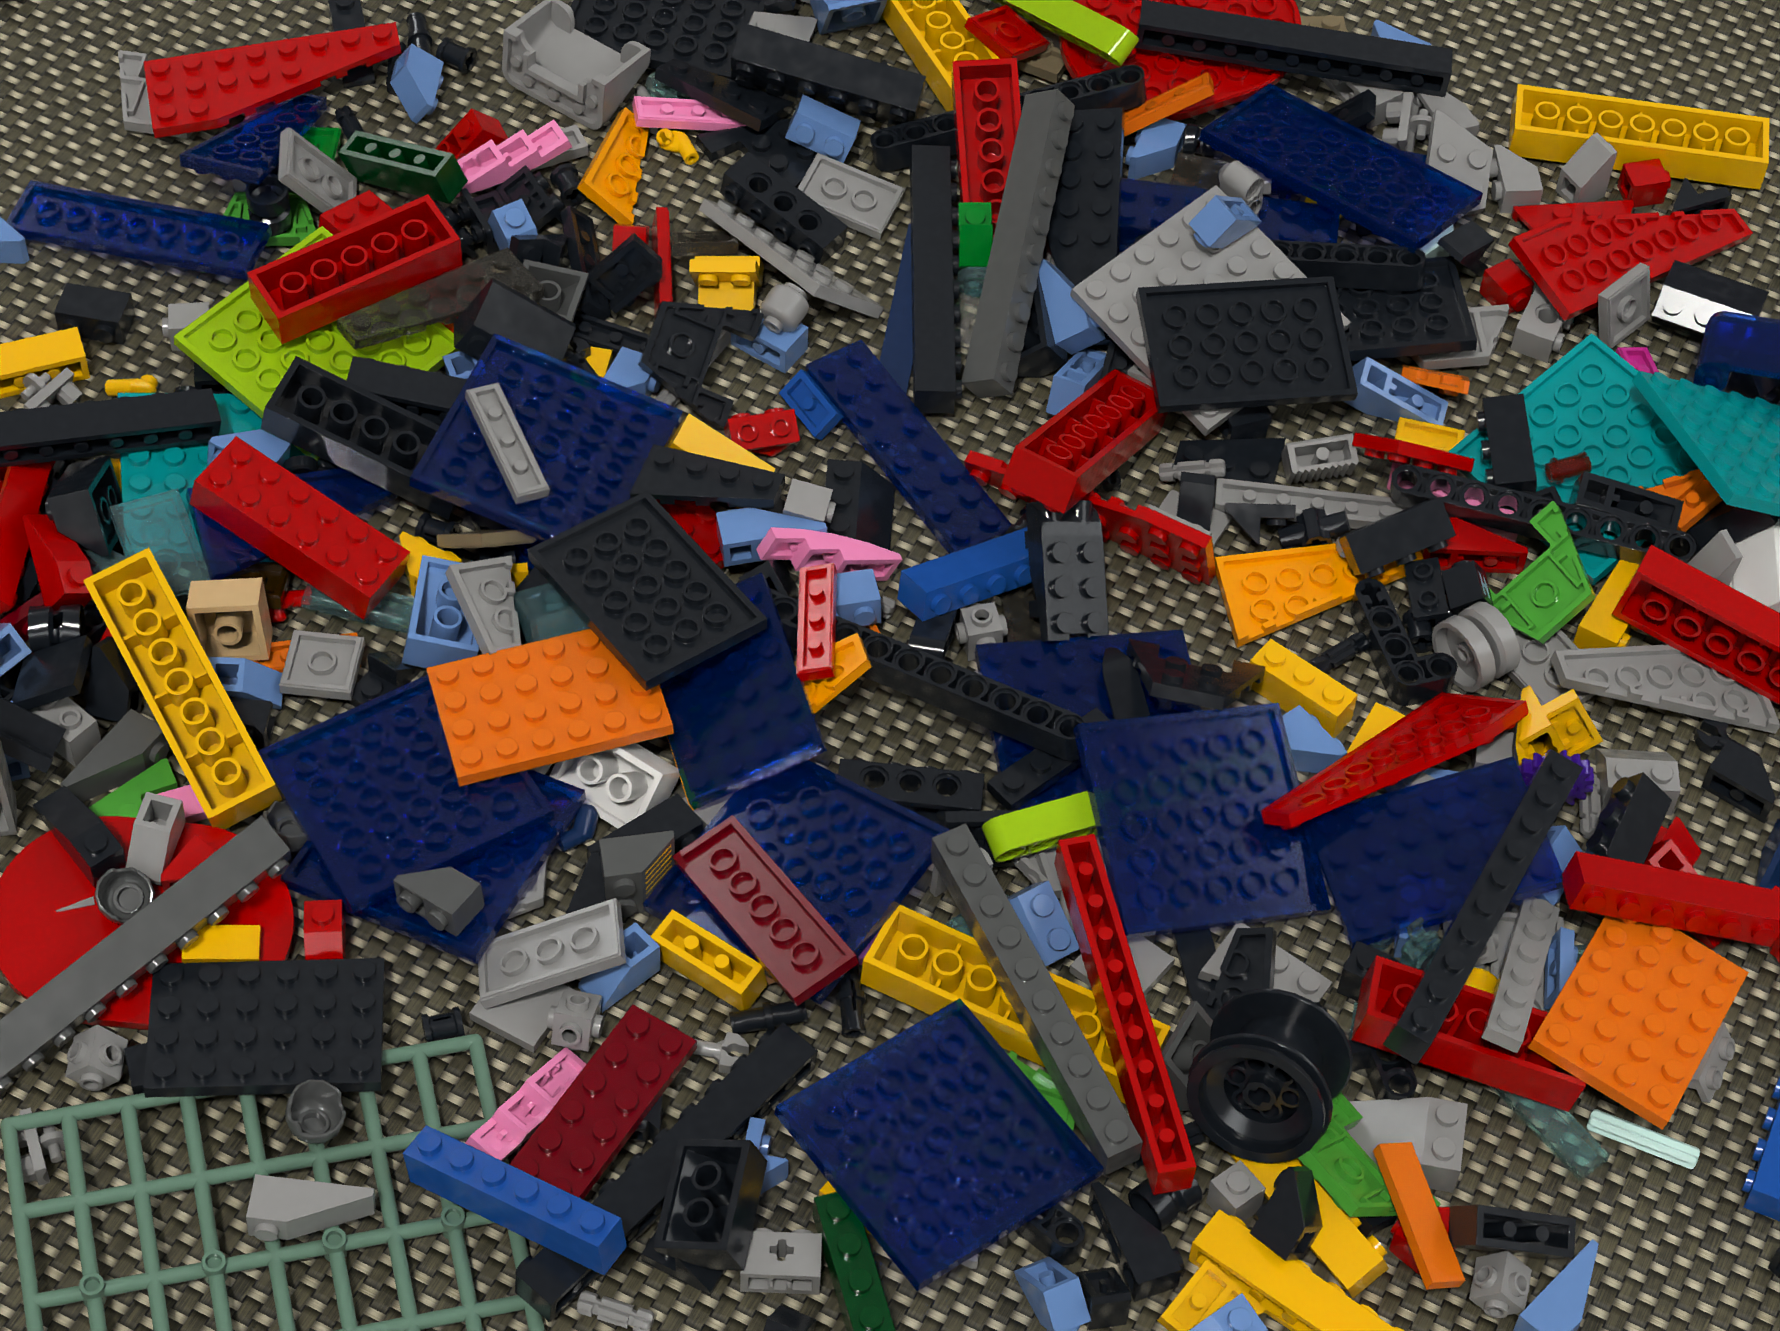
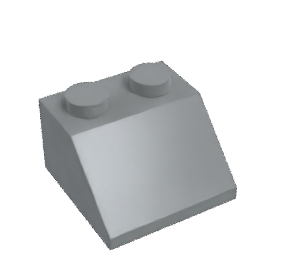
M1596 748L1595 761L1597 778L1600 780V792L1598 794L1601 795V812L1607 806L1612 795L1611 789L1619 779L1644 772L1672 799L1666 815L1672 816L1681 792L1678 761L1667 752Z

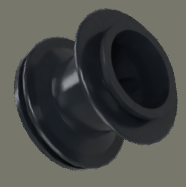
M1262 988L1248 990L1235 995L1225 1002L1216 1013L1211 1025L1210 1042L1201 1048L1194 1057L1189 1069L1186 1095L1191 1114L1205 1135L1215 1144L1238 1157L1263 1163L1287 1162L1298 1158L1308 1152L1328 1129L1333 1112L1332 1099L1337 1097L1346 1087L1352 1073L1353 1056L1350 1043L1338 1022L1325 1009L1296 993L1280 989Z

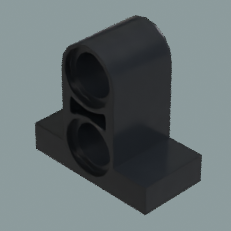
M1348 1040L1353 1056L1352 1071L1365 1069L1376 1100H1401L1414 1097L1417 1088V1078L1409 1060L1354 1040ZM1392 1090H1398L1403 1094L1395 1093Z
M1046 1170L997 1221L994 1240L1007 1249L1019 1236H1022L1047 1257H1051L1061 1265H1070L1078 1261L1082 1254L1085 1228L1078 1218L1054 1201L1059 1179ZM1033 1213L1039 1214L1043 1219L1034 1220L1028 1215ZM1062 1237H1067L1072 1239L1074 1242L1066 1244L1060 1242L1058 1239Z

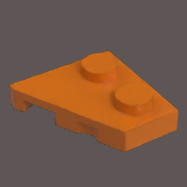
M1402 365L1400 375L1424 389L1426 386L1439 388L1438 393L1458 396V393L1468 395L1470 380L1467 376Z
M1700 469L1689 471L1683 476H1672L1662 479V485L1645 489L1684 501L1677 530L1683 532L1689 530L1723 501Z

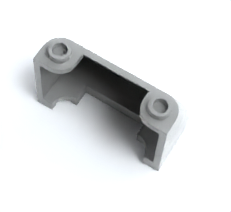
M544 0L504 30L503 75L513 87L580 124L597 130L609 121L648 68L651 49L639 42L629 41L622 47L621 53L574 29V13L568 4L561 0Z

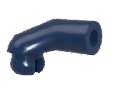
M582 803L575 808L574 814L576 816L573 828L556 836V841L562 852L579 846L594 837L599 819L598 812L594 806Z

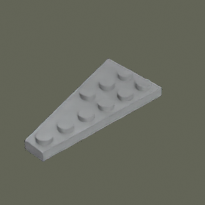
M707 199L703 200L699 211L811 295L865 315L879 318L884 309L883 306L856 290L848 282L834 276L835 273L831 269L814 263L815 258L800 249L795 251L776 239L770 232L756 226L755 221L741 213L737 214L735 212L736 207L722 199H719L717 203Z
M1668 644L1555 650L1550 658L1559 683L1563 688L1726 722L1774 734L1780 728V722L1769 698Z

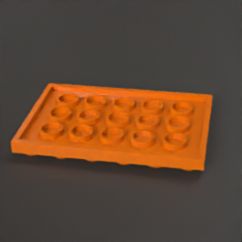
M591 629L498 650L491 655L486 653L426 668L459 787L674 734L673 723L660 684L646 691Z
M1604 916L1528 1048L1663 1130L1674 1113L1749 972L1678 929Z

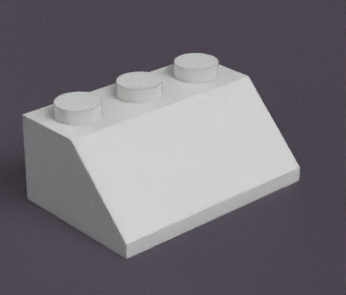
M1779 519L1775 525L1735 542L1743 558L1729 586L1780 613Z
M634 743L557 762L546 784L577 804L586 803L594 806L598 812V817L618 829L670 798L682 771L639 744Z

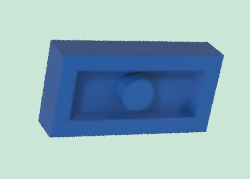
M802 369L779 392L790 408L795 410V414L811 434L819 440H822L844 417L811 375Z

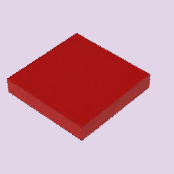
M1008 5L970 17L964 26L1000 59L1017 58L1018 62L1046 51L1050 43Z

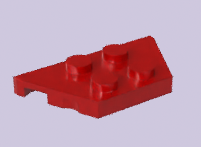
M1620 200L1513 206L1511 216L1515 222L1521 220L1529 230H1532L1560 217L1583 220L1585 216L1596 215L1598 219L1612 218L1615 214H1631L1634 201Z

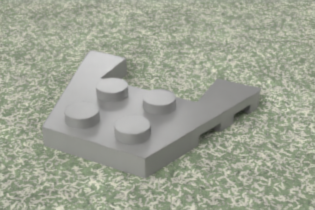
M119 50L118 59L124 128L127 131L154 134L146 78H143L145 74L143 61H148V56L146 53ZM193 132L173 135L171 137L188 139Z

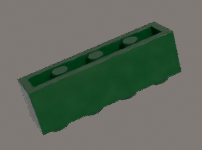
M355 130L338 152L348 172L355 176L357 181L420 197L429 194L432 200L448 204L454 200L468 181L453 153Z
M850 1188L814 1197L813 1220L817 1233H822V1250L846 1331H895L853 1189Z

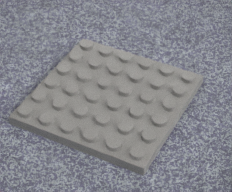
M1217 185L1071 290L1070 296L1150 379V369L1136 299V292L1139 287L1307 278L1258 227L1222 249L1206 248L1195 239L1193 235L1195 231L1188 223L1215 195L1227 196ZM1341 312L1344 330L1346 331L1351 322ZM1242 408L1181 412L1206 436Z

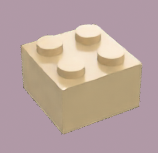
M263 578L191 581L186 612L188 621L208 659L209 657L246 658L251 661L269 660L273 629Z

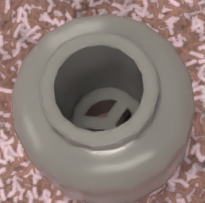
M790 282L774 285L760 305V310L764 314L763 324L765 327L778 334L781 331H795L809 310L806 293L800 287Z

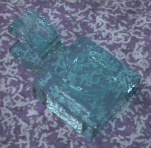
M1422 917L1408 925L1407 932L1410 940L1402 947L1400 959L1402 964L1417 969L1421 967L1431 952H1435L1441 941L1435 930H1430L1426 933L1423 928L1424 919Z

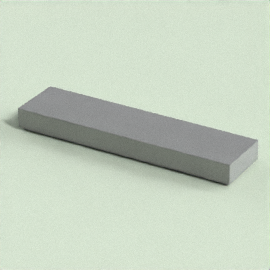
M499 382L466 390L465 399L515 504L548 497L550 488Z

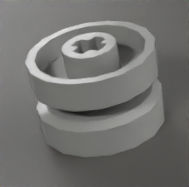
M1476 602L1458 615H1453L1440 622L1433 629L1432 643L1434 652L1449 654L1455 659L1458 668L1453 683L1464 691L1475 692L1492 682L1494 678L1504 676L1519 665L1521 658L1520 647L1514 630L1503 614L1487 602Z

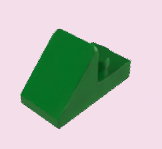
M959 202L958 204L959 269H987L993 242L991 202Z

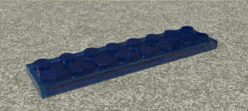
M30 180L6 221L25 239L244 280L248 279L247 272L253 270L272 234L270 224L33 180Z
M862 339L806 364L805 371L808 372L844 416L842 418L843 422L949 554L1005 535V531L1012 524L975 478L969 475L970 472L919 409L914 406V403Z

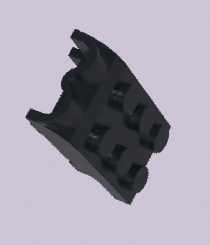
M1080 500L1065 514L1049 511L1039 501L1026 504L1027 531H1024L1025 549H1029L1030 576L1037 598L1036 600L1029 601V618H1040L1041 642L1070 641L1069 635H1080L1081 642L1109 640L1103 533L1098 512L1093 507L1092 501Z

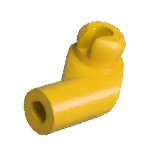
M667 128L657 132L656 141L662 149L680 153L687 165H692L698 161L699 154L685 133Z
M148 374L143 375L140 379H108L105 383V392L108 396H118V393H157L158 381L154 376Z

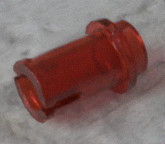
M1586 452L1560 460L1554 457L1550 459L1549 463L1545 464V473L1550 483L1556 482L1558 485L1562 484L1564 479L1581 475L1583 471L1591 472V462Z

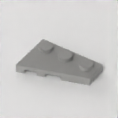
M512 555L449 565L445 572L482 654L489 653L491 655L498 650L521 645L518 612L515 611L513 598L516 593L515 582L511 580L510 571L513 566Z
M1238 920L1200 971L1199 979L1211 982V979H1219L1222 972L1220 967L1236 929L1250 928L1249 926ZM1276 945L1273 989L1296 993L1313 1002L1320 1003L1333 982Z

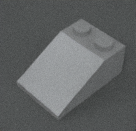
M1433 1097L1350 1101L1363 1118L1355 1127L1347 1130V1132L1377 1166L1378 1163L1373 1150L1378 1144L1412 1142L1429 1188L1453 1193L1461 1172L1468 1104Z

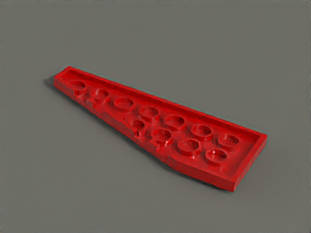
M396 22L143 61L154 137L160 138L221 128L229 124L230 118L240 114H244L245 117L257 113V107L269 102L279 104L320 87V81L333 76L336 79L347 76V70L359 65L369 67L401 53Z
M1734 208L1701 210L1699 214H1685L1684 211H1674L1671 215L1659 216L1658 212L1615 214L1612 218L1598 219L1595 215L1585 216L1583 220L1560 217L1513 237L1508 245L1562 319L1566 321L1598 307V294L1640 262L1650 266V283L1668 276L1674 260L1693 265L1747 241L1753 232Z
M970 450L964 463L967 474L972 481L981 486L992 485L998 488L1002 495L1012 500H1016L1018 497L1029 503L1037 501L1031 497H1023L1014 493L1011 487L1002 483L1008 467L1007 463L1003 460ZM1093 490L1081 499L1092 501L1093 507L1098 512L1104 542H1107L1109 539L1120 544V548L1131 555H1144L1161 569L1168 570L1172 568L1180 572L1182 577L1191 583L1200 584L1202 582L1209 586L1211 585L1216 575L1212 536L1139 504L1136 510H1133L1124 504L1123 499L1111 496L1107 501L1102 500L1101 496Z
M1441 692L1262 809L1264 824L1280 826L1282 829L1296 828L1310 819L1379 789L1395 785L1402 779L1480 745L1489 744L1494 741V737L1504 730L1515 727L1516 722L1527 716L1529 713L1527 702L1523 700Z

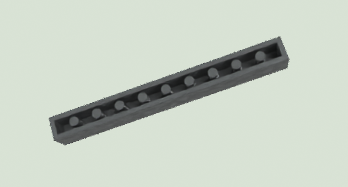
M1058 89L1025 95L962 377V384L979 398L1012 395L1018 375V366L1024 347L1028 320L1030 319L1034 291L1037 288V278L1043 260V251L1049 231L1052 209L1056 200L1057 186L1062 172L1065 150L1068 145L1071 122L1074 117L1075 105Z
M262 816L0 1020V1095L12 1086L14 1082L11 1078L23 1069L29 1072L37 1067L45 1059L43 1053L53 1045L59 1048L70 1041L76 1035L74 1029L82 1022L87 1020L88 1023H91L98 1019L107 1010L105 1004L115 996H118L120 999L127 996L138 986L136 980L147 971L150 974H154L169 961L166 956L179 947L180 950H184L199 938L197 934L199 930L208 923L211 926H215L229 914L228 907L237 900H240L242 903L247 901L260 889L258 884L268 876L274 879L289 867L290 864L287 861L291 859V850Z
M965 823L933 837L931 845L932 862L1104 1175H1107L1138 1161L1143 1145L1140 1135L968 826Z

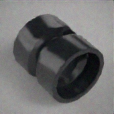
M262 174L252 178L245 188L251 228L256 233L269 237L286 232L291 227L293 221L288 187L281 183L275 174Z
M82 604L61 605L58 611H54L51 605L29 607L28 637L32 652L86 635L85 612Z
M1195 1177L1189 1189L1153 1195L1149 1180L1146 1179L1128 1193L1131 1208L1159 1231H1163L1178 1218V1212L1187 1213L1200 1203L1203 1197Z

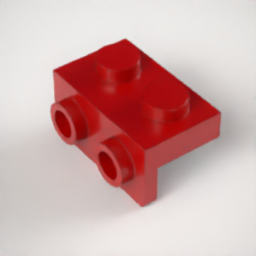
M773 408L764 411L763 414H736L731 416V419H727L724 427L725 437L747 451L796 444L800 440L794 409Z

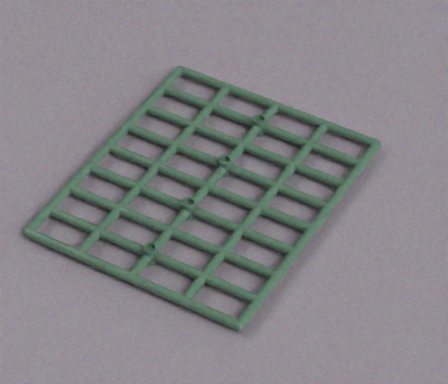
M479 1034L383 1050L382 1066L407 1061L413 1062L425 1126L427 1125L457 1140L469 1138L498 1109L483 1038ZM469 1050L484 1119L442 1127L428 1058ZM375 1091L359 1092L367 1141L325 1148L324 1143H308L309 1151L269 1159H266L255 1095H239L250 1162L207 1170L196 1099L212 1096L145 1098L144 1093L7 1117L0 1123L27 1331H44L41 1309L83 1301L88 1310L90 1331H107L104 1312L107 1296L144 1289L148 1291L153 1330L170 1331L164 1286L202 1278L205 1279L210 1287L216 1330L233 1331L225 1283L228 1273L265 1266L269 1267L279 1331H296L284 1263L323 1255L330 1262L342 1328L333 1331H421L465 1322L467 1331H483L481 1318L525 1310L529 1331H545L542 1315L519 1295L477 1302L464 1239L465 1228L494 1222L472 1211L464 1212L457 1204L440 1196L442 1206L441 1217L400 1225L387 1153L405 1150L421 1131L383 1137ZM180 1102L191 1173L147 1181L136 1110ZM121 1113L131 1184L87 1192L77 1121ZM61 1124L71 1195L27 1203L17 1132ZM371 1156L385 1228L346 1235L339 1225L324 1229L321 1240L281 1247L280 1239L264 1241L265 1250L226 1258L220 1251L210 1185L253 1178L254 1180L255 1174L269 1176L270 1174L308 1167L313 1168L315 1181L331 1183L329 1163ZM507 1158L504 1162L509 1164V1159ZM194 1189L204 1250L200 1263L161 1270L150 1197ZM134 1200L145 1273L103 1280L98 1270L90 1208ZM74 1211L83 1277L78 1286L39 1293L29 1219ZM507 1229L515 1268L517 1269L519 1264L529 1256L526 1238ZM442 1233L449 1240L462 1306L418 1314L404 1240ZM388 1243L402 1317L358 1326L345 1259L347 1251Z

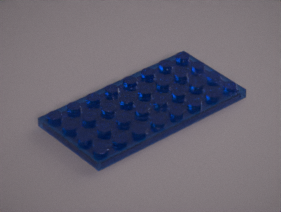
M1271 83L1201 129L1199 138L1200 141L1210 145L1212 149L1229 155L1242 164L1263 173L1265 177L1289 187L1293 192L1316 201L1318 205L1344 216L1346 220L1371 230L1373 234L1384 237L1398 246L1408 248V251L1415 253L1418 248L1424 247L1479 205L1483 195L1482 192Z

